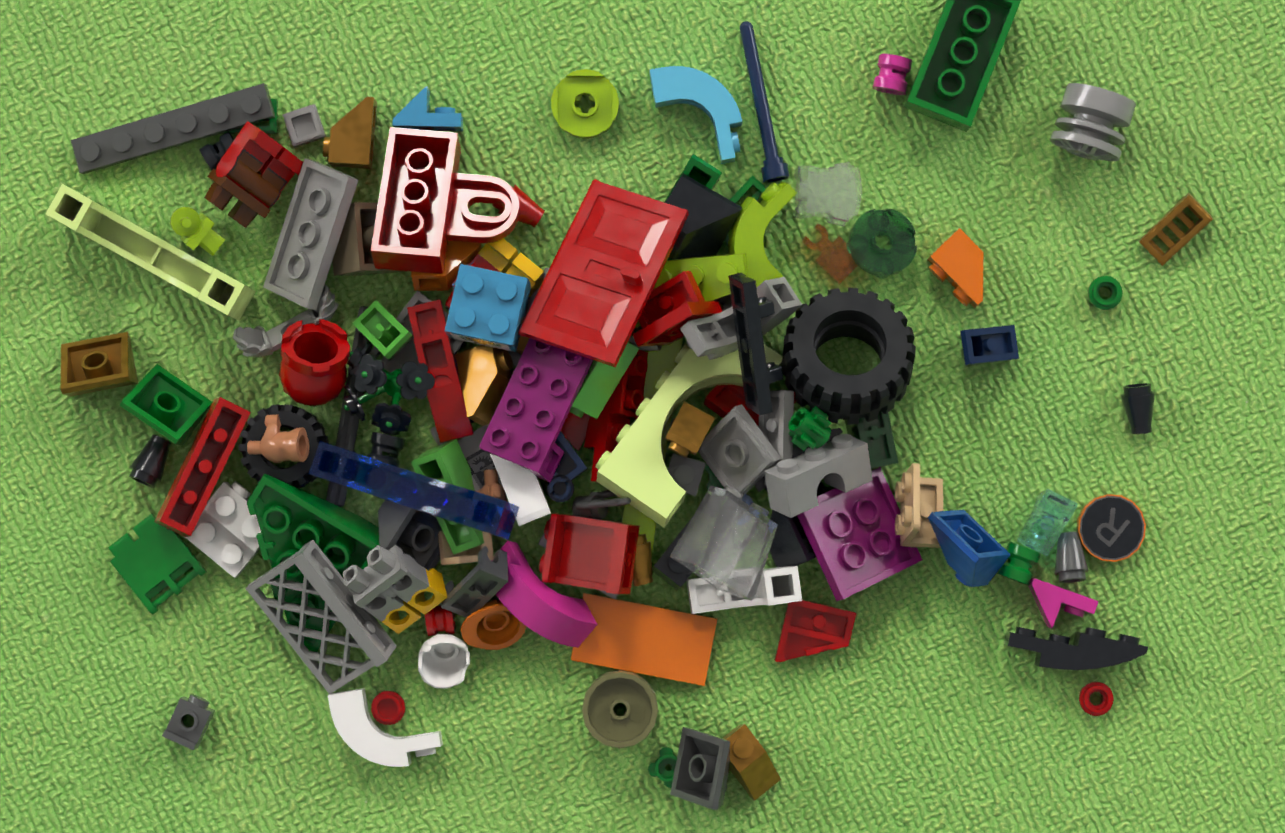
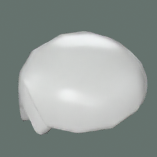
M436 634L423 643L418 654V671L425 683L434 688L448 689L464 681L465 672L470 665V652L463 640L452 634Z

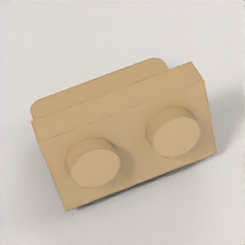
M912 463L908 470L903 472L900 482L897 481L895 486V501L900 502V515H896L895 534L900 535V546L941 548L928 516L931 512L943 511V479L920 477V464Z

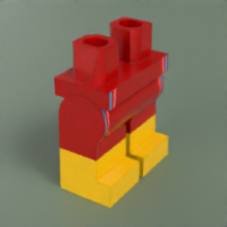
M504 238L493 243H486L468 264L473 267L528 278L531 283L529 297L544 280L545 272L521 252L518 254V250ZM456 279L451 284L453 287V292L456 284ZM453 292L445 303L448 310L450 309Z

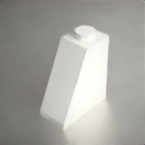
M490 454L518 526L551 513L538 478L530 470Z

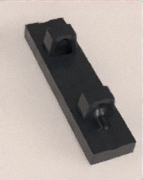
M743 273L729 275L746 407L755 413L764 415L773 412L769 384L783 380L782 367L775 364V362L766 363L761 318L775 314L774 303L765 296L758 298L756 280L746 277Z

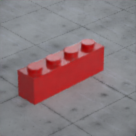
M221 397L214 399L154 521L155 523L184 537L192 535L248 420L250 411Z

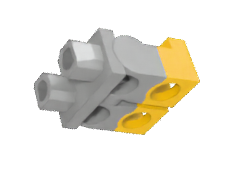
M377 545L367 556V567L361 569L357 565H351L343 571L344 584L352 591L354 604L364 608L397 634H400L420 619L421 613L425 615L447 599L442 573L434 568L428 571L410 555L403 554V550L397 545H394L389 550ZM424 592L433 593V596L425 601ZM399 611L407 612V616L400 620Z

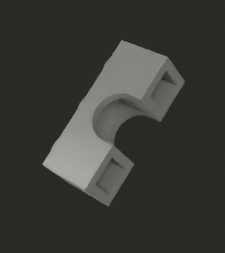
M849 434L837 435L832 438V441L825 443L818 449L810 447L805 450V453L792 459L781 460L777 463V466L764 471L770 508L790 518L818 506L817 488L823 478L825 484L845 493L873 480L868 444Z

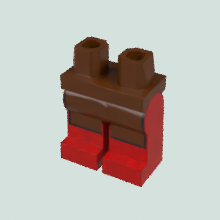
M247 121L219 161L216 170L213 168L207 176L214 182L204 198L222 211L233 196L237 198L238 201L228 213V216L246 228L257 214L266 218L271 211L269 208L277 202L281 191L295 174L299 176L303 161L261 129Z

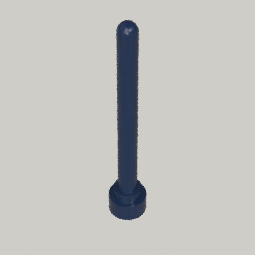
M745 21L740 25V33L766 158L763 161L764 167L761 168L764 183L781 181L790 177L788 164L784 163L783 157H779L754 29L750 22Z

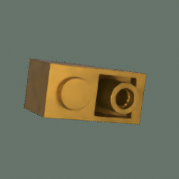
M684 402L665 437V440L671 442L668 449L687 458L689 452L696 455L715 417Z

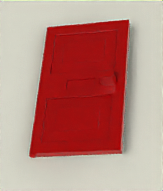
M594 179L518 334L522 337H528L616 368L687 220L688 210Z

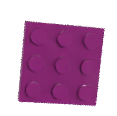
M881 467L871 471L872 481L846 493L833 488L817 496L818 506L797 515L836 601L843 600L923 560L917 547L900 546V535L895 534L896 515H900V509Z

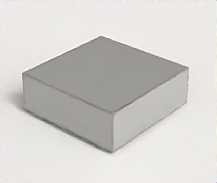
M315 104L283 114L294 148L326 137Z

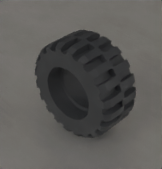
M848 287V292H840V289L836 288L828 290V295L825 297L820 293L811 297L809 306L805 303L796 310L795 317L790 319L786 335L784 336L782 373L786 376L785 384L788 391L795 392V401L801 407L808 405L810 406V411H812L817 406L828 415L830 422L838 424V419L847 420L848 425L858 424L860 418H865L867 422L878 419L880 410L883 414L891 411L894 408L895 401H901L906 393L915 359L916 346L913 345L915 337L912 328L907 326L905 315L901 311L895 313V304L888 299L882 302L877 299L878 294L872 291H868L867 294L858 293L859 288ZM851 337L862 340L876 351L881 361L875 368L866 373L844 375L827 368L819 360L816 350L831 339Z

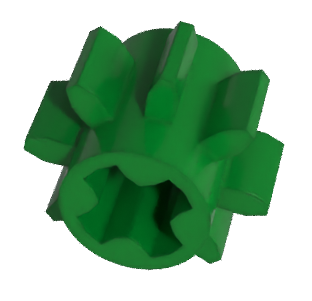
M817 406L812 411L807 408H801L796 411L788 423V428L791 430L788 435L793 438L791 442L803 451L808 446L812 449L822 447L831 435V428L829 427L831 422L827 420L828 415Z

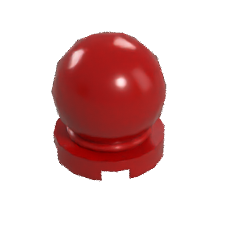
M319 319V324L317 325L313 323L302 325L303 320H300L290 325L282 335V361L279 368V377L284 392L296 403L316 407L324 405L339 396L347 380L346 363L349 360L350 345L347 341L346 331L337 324Z

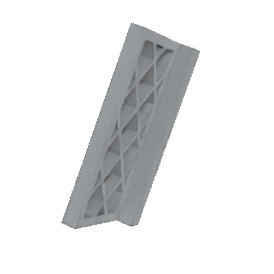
M314 540L302 546L298 552L248 584L245 588L329 694L370 668L378 667L386 662L397 647L374 616L364 608L354 604L352 591L345 586L341 574ZM295 564L304 575L303 583L286 580L287 569ZM264 584L279 586L278 600L267 598L259 587ZM285 588L302 591L301 605L284 601ZM309 593L321 596L325 601L324 610L307 606ZM283 610L300 613L299 626L287 624L283 619ZM306 615L323 618L322 632L305 628ZM330 620L341 622L346 628L345 637L328 633ZM304 636L321 640L320 653L307 649L304 645ZM328 641L344 645L343 658L326 654ZM350 648L363 649L370 659L365 662L349 660ZM325 663L342 666L341 677L333 681L325 671Z

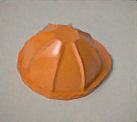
M493 599L487 602L481 609H478V611L467 616L462 623L460 631L462 639L470 646L486 650H500L516 643L525 633L526 625L519 621L500 600Z

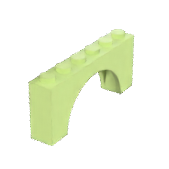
M64 184L61 185L46 212V215L238 321H240L256 292Z
M764 344L766 363L775 362V364L782 367V356ZM685 345L675 358V362L678 364L671 373L665 371L655 386L658 391L653 398L649 399L646 397L638 407L635 414L639 417L633 425L626 424L619 432L615 440L618 442V445L612 453L606 451L595 466L598 469L596 481L618 497L630 498L631 506L665 528L684 502L686 491L674 481L664 463L661 449V436L664 427L675 409L684 400L698 391L717 385H738L743 387L738 350L709 360L707 355L697 357L695 352L688 345Z

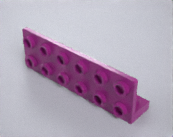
M529 338L479 445L480 449L530 470L536 477L550 483L564 454V451L555 441L593 360Z

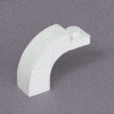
M798 566L749 570L686 580L691 614L802 601Z
M365 688L328 695L332 720L339 735L353 751L371 762L391 767L409 766L412 763L411 751H415L416 757L436 754L435 747L443 745L441 731L404 737L393 736L382 731L370 716Z

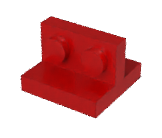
M683 271L653 289L639 318L642 329L632 334L638 347L670 345L684 336L680 328L688 321L722 312L718 301H705L692 272Z

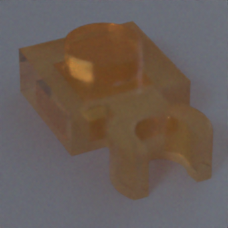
M817 224L814 228L820 233L821 240L818 243H813L805 236L802 242L806 248L813 251L818 250L821 253L815 262L840 285L864 259L840 236L832 243L828 239L826 228Z

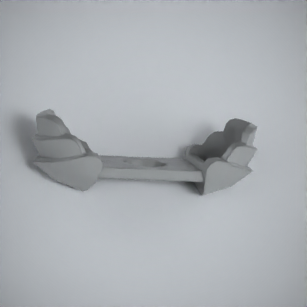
M324 285L316 310L308 309L268 331H265L262 326H256L254 329L238 327L234 331L233 339L237 343V348L243 351L244 356L263 357L272 355L274 351L281 348L282 335L290 325L300 320H303L302 325L309 323L317 325L319 324V319L330 321L339 304L335 302V295L330 292L329 287Z

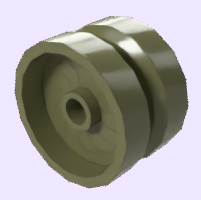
M615 670L606 672L593 681L585 693L582 713L585 726L595 739L606 746L624 748L636 745L649 735L656 723L658 705L655 692L647 680L634 672ZM617 703H623L627 707L622 716L616 715V711L613 710L614 705Z

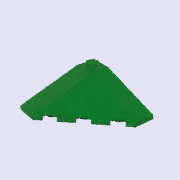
M265 473L247 501L250 515L256 514L261 533H258L256 537L263 560L269 559L271 568H274L298 552L302 546L314 540L343 577V571L351 565H357L361 569L367 567L369 552L379 545L378 526L355 513ZM295 564L289 567L286 580L303 583L304 575ZM271 585L274 598L278 600L279 586ZM285 588L284 601L301 605L302 591ZM309 593L307 606L324 610L325 601L320 595ZM284 610L287 624L299 626L300 613ZM306 615L305 628L322 632L323 618ZM329 621V632L336 621ZM304 636V645L309 651L317 652L321 646V640Z

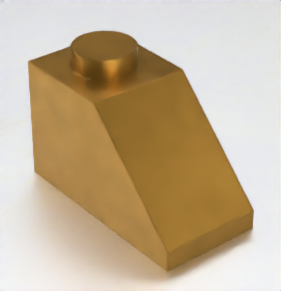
M366 97L331 127L330 137H324L323 157H328V163L331 166L372 169L377 101L374 97Z
M480 345L456 354L455 358L467 417L485 426L490 423L512 377L510 369L513 368V362L507 350Z
M745 724L737 726L722 738L730 741L729 770L753 801L781 780L766 750Z

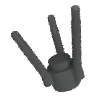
M610 490L591 492L588 496H577L573 501V516L601 520L607 516L608 507L630 504L631 499L627 497L605 500V498L617 496Z

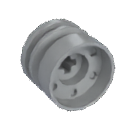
M1069 83L1066 86L1060 107L1073 115V118H1057L1055 125L1063 131H1053L1050 141L1069 153L1082 158L1118 161L1122 151L1114 145H1123L1126 138L1113 130V127L1130 126L1136 103L1126 96L1107 89L1087 84Z

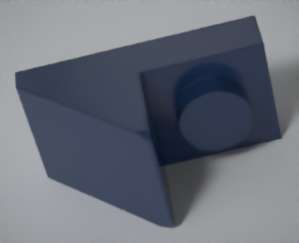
M1014 325L960 331L966 366L1019 359Z

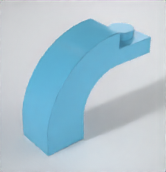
M668 66L650 69L649 75L655 107L689 104L701 109L713 123L721 164L735 162V153L740 152V144L737 132L731 133L730 128L742 126L743 121L739 108L729 91L712 76L694 68Z

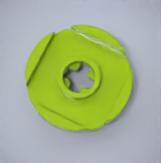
M581 69L569 73L557 84L551 97V109L553 117L561 130L576 138L589 139L597 137L611 128L618 115L619 98L617 90L604 75L594 70ZM582 95H588L589 101L595 102V107L589 108L588 113H582L581 108L575 107V103L581 101Z

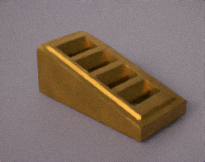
M1188 193L1139 242L1163 266L1213 218ZM1186 207L1199 218L1195 224L1183 212ZM1176 216L1189 228L1186 233L1172 221ZM1166 225L1179 238L1176 243L1162 231ZM1156 235L1169 247L1165 253L1152 240Z

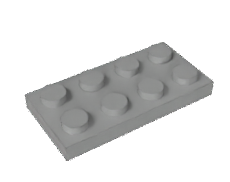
M304 159L263 288L305 308L317 309L358 179L314 160Z

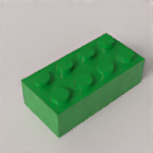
M946 0L904 107L967 132L973 123L1021 0Z

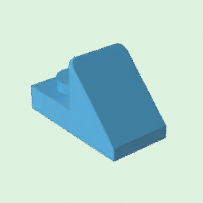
M426 86L393 118L392 126L394 128L430 131H463V117L461 113H455V108L437 107L435 108V113H429L430 90Z

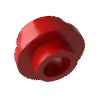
M1090 682L1079 693L1081 708L1092 716L1104 715L1113 705V693L1104 683ZM1094 692H1098L1101 695V702L1097 705H1093L1090 702V696Z

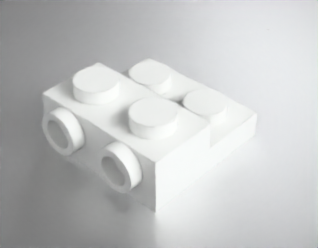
M236 481L232 485L228 482L222 483L208 500L192 535L185 537L234 578L239 576L260 550L256 535L261 533L256 514L250 515L247 501L249 499L247 498L250 496V492Z

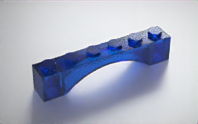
M322 441L319 442L309 471L310 475L506 540H509L519 510L518 506L507 501L408 471Z

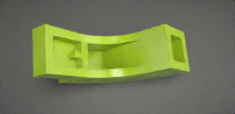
M775 182L772 183L761 194L760 197L763 199L761 203L755 198L748 196L740 205L742 210L729 232V255L746 253L748 277L756 280V288L765 280L784 277L768 260L763 240L769 222L797 194L785 182H780L778 185Z

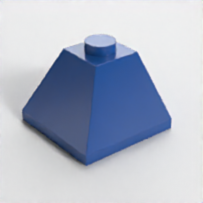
M964 509L931 512L928 516L948 565L956 572V578L966 586L978 587L988 585L1011 555Z

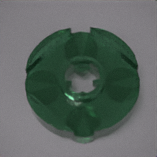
M887 208L886 210L873 209L865 212L853 224L849 233L847 250L862 270L884 279L890 275L898 274L912 262L917 252L914 238L916 233L912 223L902 213ZM884 235L888 237L890 241L887 245H891L890 249H880L876 245L875 237L882 238Z

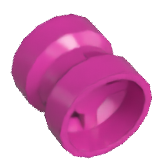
M880 54L877 64L880 71L879 75L874 78L873 89L893 95H905L908 85L905 78L906 74L911 71L912 60L893 54Z

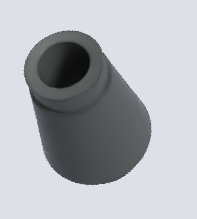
M1078 532L1059 533L1055 563V574L1058 575L1059 582L1073 583L1085 581L1086 572L1089 570Z

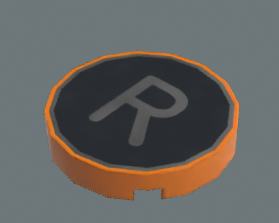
M1106 494L1093 498L1083 507L1077 518V532L1081 546L1089 555L1101 561L1117 562L1129 558L1139 550L1145 538L1146 523L1142 511L1132 500L1122 495Z

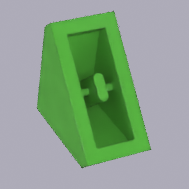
M377 300L352 323L389 361L414 337Z

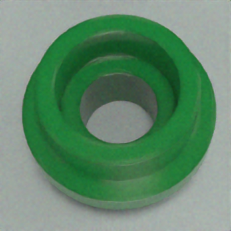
M1111 276L1096 278L1088 288L1090 302L1101 310L1114 308L1122 299V287ZM1101 287H1107L1110 290L1111 294L1108 299H1102L1099 296Z

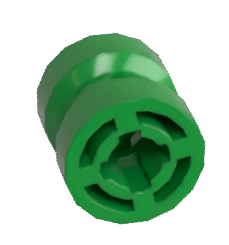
M1009 542L1006 550L1011 555L1008 558V563L1005 562L997 574L1029 586L1033 577L1029 568L1038 563L1041 553Z

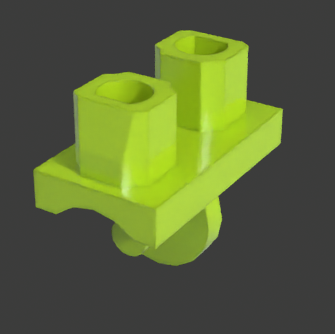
M183 206L177 208L170 217L171 228L176 234L182 236L180 239L192 250H195L199 245L213 256L225 241L222 236L211 229L215 223L202 212L198 214L194 209Z

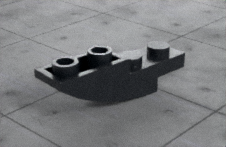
M1017 626L1015 633L1006 631L1004 645L1037 652L1034 665L1064 670H1086L1114 666L1145 655L1148 650L1147 646L1139 645L1140 638L1119 634L1118 640L1105 638L1106 631L1086 627L1085 633L1075 632L1073 645L1069 644L1070 637L1050 633L1049 640L1035 637L1036 630Z

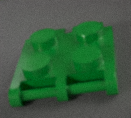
M153 513L132 528L139 539L135 541L129 533H126L108 547L115 556L110 561L152 615L158 611L157 607L174 593L179 595L183 591L181 588L198 574L203 576L207 572L176 532L154 522L156 517ZM192 567L194 568L193 571H191L189 574H187V575H186L184 578H182L179 582H176V581H175V580H177L180 576H182L184 573L188 572L190 568H192ZM168 586L170 587V589H168L165 593H163V594H162L160 597H158L155 601H152V600H151V599H153L156 595L160 594L166 587H168Z

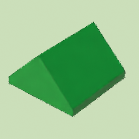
M156 364L121 401L119 406L174 444L184 446L213 402Z

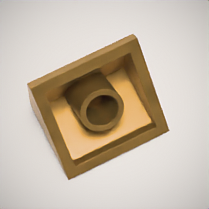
M128 332L61 344L60 390L63 395L76 396L138 384Z

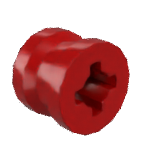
M441 604L425 614L428 636H434L438 632L443 631L448 634L456 633L455 614L441 608Z

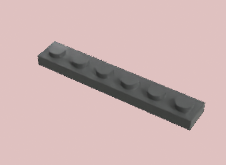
M265 83L80 137L71 140L79 173L86 174L243 127L247 121L255 124L275 118L276 116L268 87Z

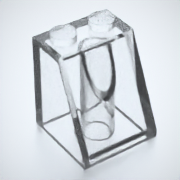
M728 485L724 489L710 486L671 553L670 558L720 591L753 601L778 524L767 518L769 512L755 503L748 505L742 501L744 495L735 488Z

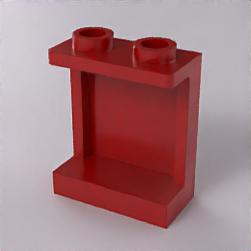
M551 514L550 520L546 522L544 537L547 540L546 551L542 555L539 565L542 582L606 591V593L618 595L630 594L640 526L567 514Z

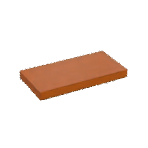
M583 593L582 599H584L598 625L578 648L573 647L572 661L705 686L717 618Z

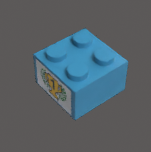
M460 264L445 326V332L448 337L516 352L520 338L518 331L524 320L531 290L529 279Z

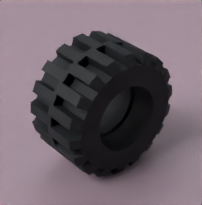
M288 404L271 405L270 408H263L258 411L254 418L251 417L248 420V426L246 430H242L240 436L243 439L242 444H239V452H242L243 458H241V462L248 469L247 473L251 478H255L258 483L264 473L299 489L305 487L309 482L312 483L317 478L318 473L323 471L326 466L324 465L325 460L329 456V451H327L329 440L328 436L325 435V428L322 423H319L312 413ZM279 414L280 428H305L310 450L308 458L304 462H298L292 467L280 468L273 465L262 454H248V441H261L265 433L266 415Z

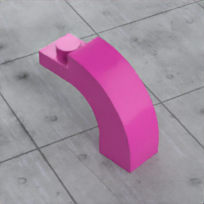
M507 541L500 550L507 552L508 582L496 593V596L519 621L537 634L553 642L578 648L598 625L584 599L564 596L545 585L531 569L518 543Z

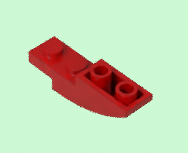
M436 300L407 307L418 361L427 365V373L432 374L435 379L433 388L427 390V397L440 443L474 435L471 420L467 417L451 339L445 332L446 317L442 301Z
M638 350L598 418L589 417L584 447L594 450L592 482L598 483L596 481L598 469L595 466L601 456L606 451L612 453L618 445V442L615 440L619 432L626 424L630 425V420H636L639 417L635 413L644 400L648 352Z

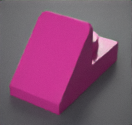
M1035 578L1031 579L1028 586L1045 624L1049 628H1053L1061 604H1065V612L1083 618L1085 612L1095 614L1099 602Z

